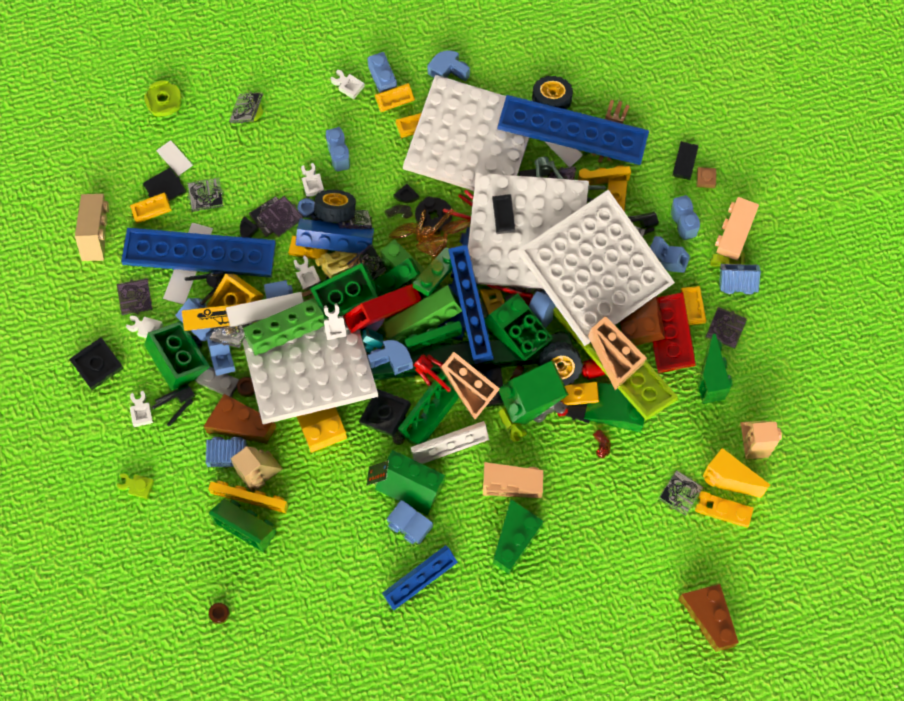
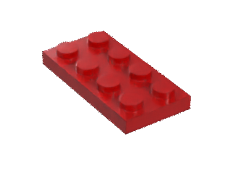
M683 292L658 297L666 338L652 341L658 373L696 366Z

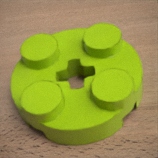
M157 81L149 86V90L147 93L145 92L144 100L148 110L154 116L160 117L168 116L178 111L181 107L182 97L179 88L175 84H170L168 81ZM162 95L165 98L168 97L165 101H159Z

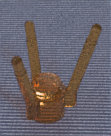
M450 209L433 228L430 226L422 228L426 210H423L418 228L415 230L417 241L422 245L429 246L431 242L441 236V232L435 234V231L454 210Z

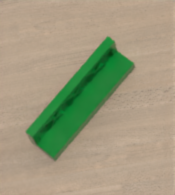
M441 371L438 377L443 381L446 375ZM448 379L445 384L451 389L450 392L434 380L398 428L407 441L415 445L426 442L458 400L459 396ZM435 393V398L430 402L431 396ZM424 408L423 414L419 417V412ZM412 423L411 430L407 432L406 429Z

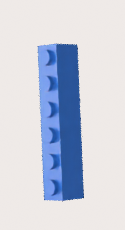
M463 245L448 249L473 361L475 364L494 360L468 246Z

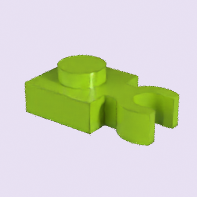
M120 474V477L126 479L125 484L117 483L116 486L119 489L126 490L129 488L128 493L130 495L148 500L154 484L153 479L134 474L133 479H130L128 475Z

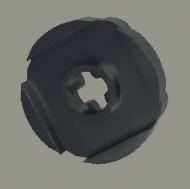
M426 197L418 204L415 211L418 227L428 234H437V232L447 230L452 222V215L443 212V209L451 210V206L443 199ZM435 212L439 217L431 219L430 213Z

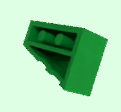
M512 499L509 503L493 560L494 565L509 575L540 532L544 523L542 519Z

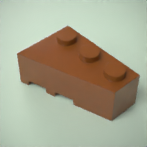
M223 394L204 425L206 433L221 434L226 437H242L244 440L267 444L277 428L275 422L262 424L259 412L226 394Z
M720 584L680 595L679 601L690 613L691 618L697 623L715 652L733 648L739 643Z

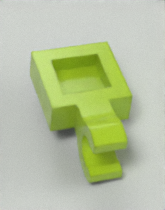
M740 253L738 261L723 255L713 254L710 259V266L719 267L721 264L744 265L745 253Z
M502 408L498 412L506 428H511L510 437L513 442L520 441L518 433L520 437L527 435L521 424L512 423L506 408Z

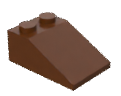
M658 295L620 321L622 333L635 346L666 339Z

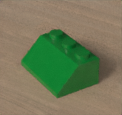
M363 263L310 288L324 315V319L329 318L324 312V306L326 305L328 311L333 312L335 310L334 304H337L339 307L337 317L347 314L361 303L378 297L374 281L366 264Z
M181 321L148 333L144 346L171 391L191 383L209 369V364L190 333L184 331V325Z
M392 450L387 459L389 463L386 480L377 482L375 490L399 502L402 500L413 509L428 515L445 483V475Z
M224 498L210 510L209 515L216 525L263 553L276 534L273 523L266 519L263 521L258 519V515L250 509H247V511L240 508L241 505L233 499L228 501Z

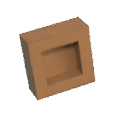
M698 167L696 187L715 188L716 168Z

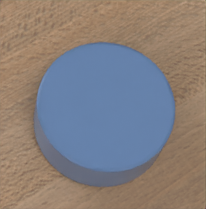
M309 198L302 199L298 203L299 214L304 218H310V215L315 213V202Z

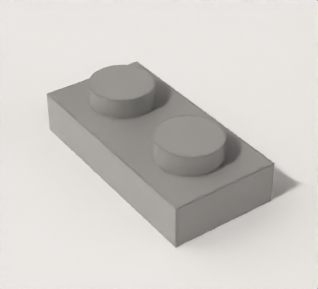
M209 367L196 379L198 384L230 397L234 394L239 381L228 374L216 376L215 369Z

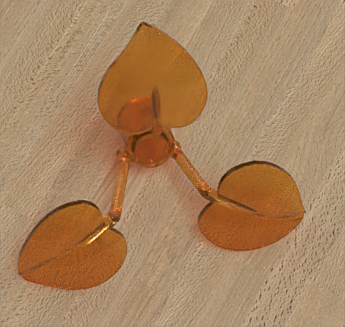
M460 219L451 221L442 227V230L445 231L444 236L425 240L418 230L420 225L413 222L398 226L388 236L403 238L416 233L421 240L416 245L417 249L431 255L433 261L445 247L447 248L448 234L464 230L470 226L471 220Z

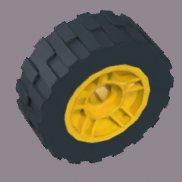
M542 77L533 86L532 101L567 110L572 103V85L562 77Z
M333 189L321 191L315 196L314 212L319 219L340 223L351 220L354 217L356 199L350 193Z
M567 342L551 343L540 353L538 365L541 366L554 361L565 386L578 379L579 374L582 372L583 366L580 354L572 344H567Z

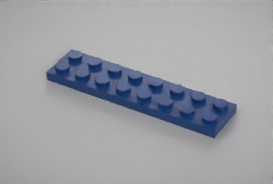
M506 95L497 127L498 130L641 165L649 130Z
M127 228L121 263L122 265L200 272L224 271L225 274L272 278L276 240Z

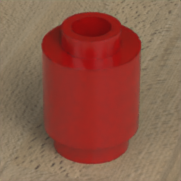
M593 359L582 362L581 374L587 380L606 375Z

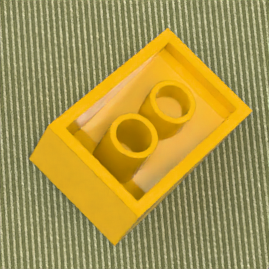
M225 274L206 307L255 302L262 300L264 295L236 274ZM222 326V327H225V328H226V329H225L226 335L230 334V332H233V331H229V330H228V329L231 330V329H233V328L227 327V326Z
M336 407L296 416L311 453L347 439L346 431Z
M723 448L710 462L703 474L704 480L710 486L762 498L770 486L768 482Z

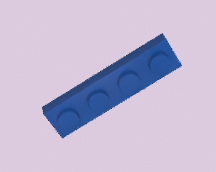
M445 545L382 592V595L389 606L395 610L458 562L451 550Z

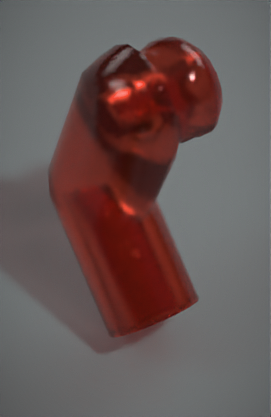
M599 429L593 434L594 438L600 443L596 454L599 458H605L610 453L611 442Z

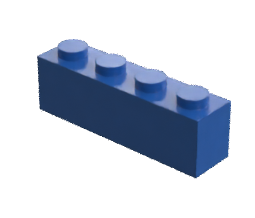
M299 218L296 246L363 254L372 247L374 228Z

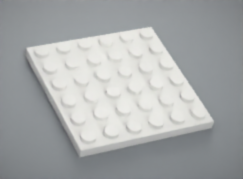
M435 75L405 158L403 169L474 191L476 173L517 176L529 137L497 129L506 96Z
M476 173L468 249L477 284L544 289L517 251L585 206L588 198L589 181ZM511 194L515 232L496 234L492 196Z
M609 190L517 251L584 346L591 342L588 337L591 329L605 316L616 325L675 283Z
M344 320L345 337L327 340L325 326L318 330H313L300 338L290 340L284 345L274 347L256 356L253 354L244 335L242 342L262 424L378 397L360 331L351 333Z

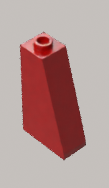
M413 284L361 303L345 314L343 318L350 332L354 333L400 313L422 299L419 291L414 289Z

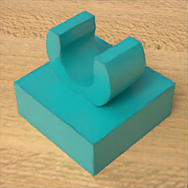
M366 327L363 331L365 351L371 353L374 347L381 349L383 334Z

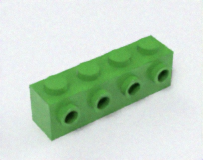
M395 239L380 251L381 261L387 268L393 269L406 259L412 258L421 274L425 270ZM419 276L408 282L406 286L413 284ZM439 284V286L430 295L442 289L443 287ZM419 292L422 300L428 297L423 293Z
M447 285L385 321L383 326L389 340L398 341L405 345V339L408 336L425 333L426 330L436 327L462 312V308L456 294Z
M312 298L244 327L245 339L256 356L325 326L324 315L315 299Z

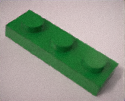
M445 247L413 282L414 289L429 297L453 270L448 248Z
M412 258L406 259L374 281L378 297L398 290L421 274Z
M460 321L447 322L443 327L437 329L433 327L419 335L412 334L405 339V347L408 352H412L462 335Z

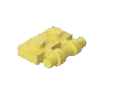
M335 251L330 254L325 253L321 255V258L316 259L315 262L317 266L322 265V270L325 274L332 278L350 269L357 261V265H359L360 260L358 259L360 256L357 253Z

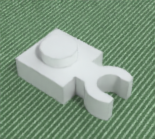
M340 70L336 71V74L340 77L339 79L331 77L332 84L340 85L339 91L353 100L365 87L362 81L351 74L346 78Z
M311 163L312 169L310 171H306L304 165L301 166L302 174L305 176L302 178L306 197L314 196L324 191L320 174H315L316 168L314 163Z
M303 256L304 264L299 265L297 260H294V265L299 270L296 273L303 290L307 291L320 284L321 281L314 266L308 268V259L306 256Z
M334 304L335 310L333 312L328 311L327 305L324 306V312L329 317L328 319H323L327 340L346 336L343 316L337 317L339 314L337 304Z
M130 316V320L136 323L133 326L126 325V328L131 332L138 330V336L146 338L149 332L162 328L163 323L148 317H144L142 321H139L136 316Z
M141 391L140 399H135L134 394L131 393L130 398L135 406L130 407L133 426L137 427L153 423L151 407L149 403H145L146 395L144 391Z

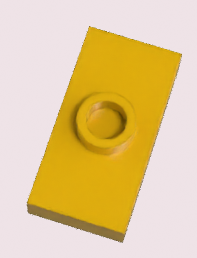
M409 83L374 95L380 112L415 101Z
M421 113L396 119L395 123L401 138L414 135Z
M609 180L608 190L625 212L627 181Z
M165 192L130 205L137 224L172 211Z
M292 236L288 253L292 256H306L308 259L316 260L321 258V255L328 253V250L296 246V236Z
M700 286L681 288L680 291L681 293L683 292L689 325L706 323Z
M597 382L566 385L565 388L569 395L561 400L566 405L599 402Z

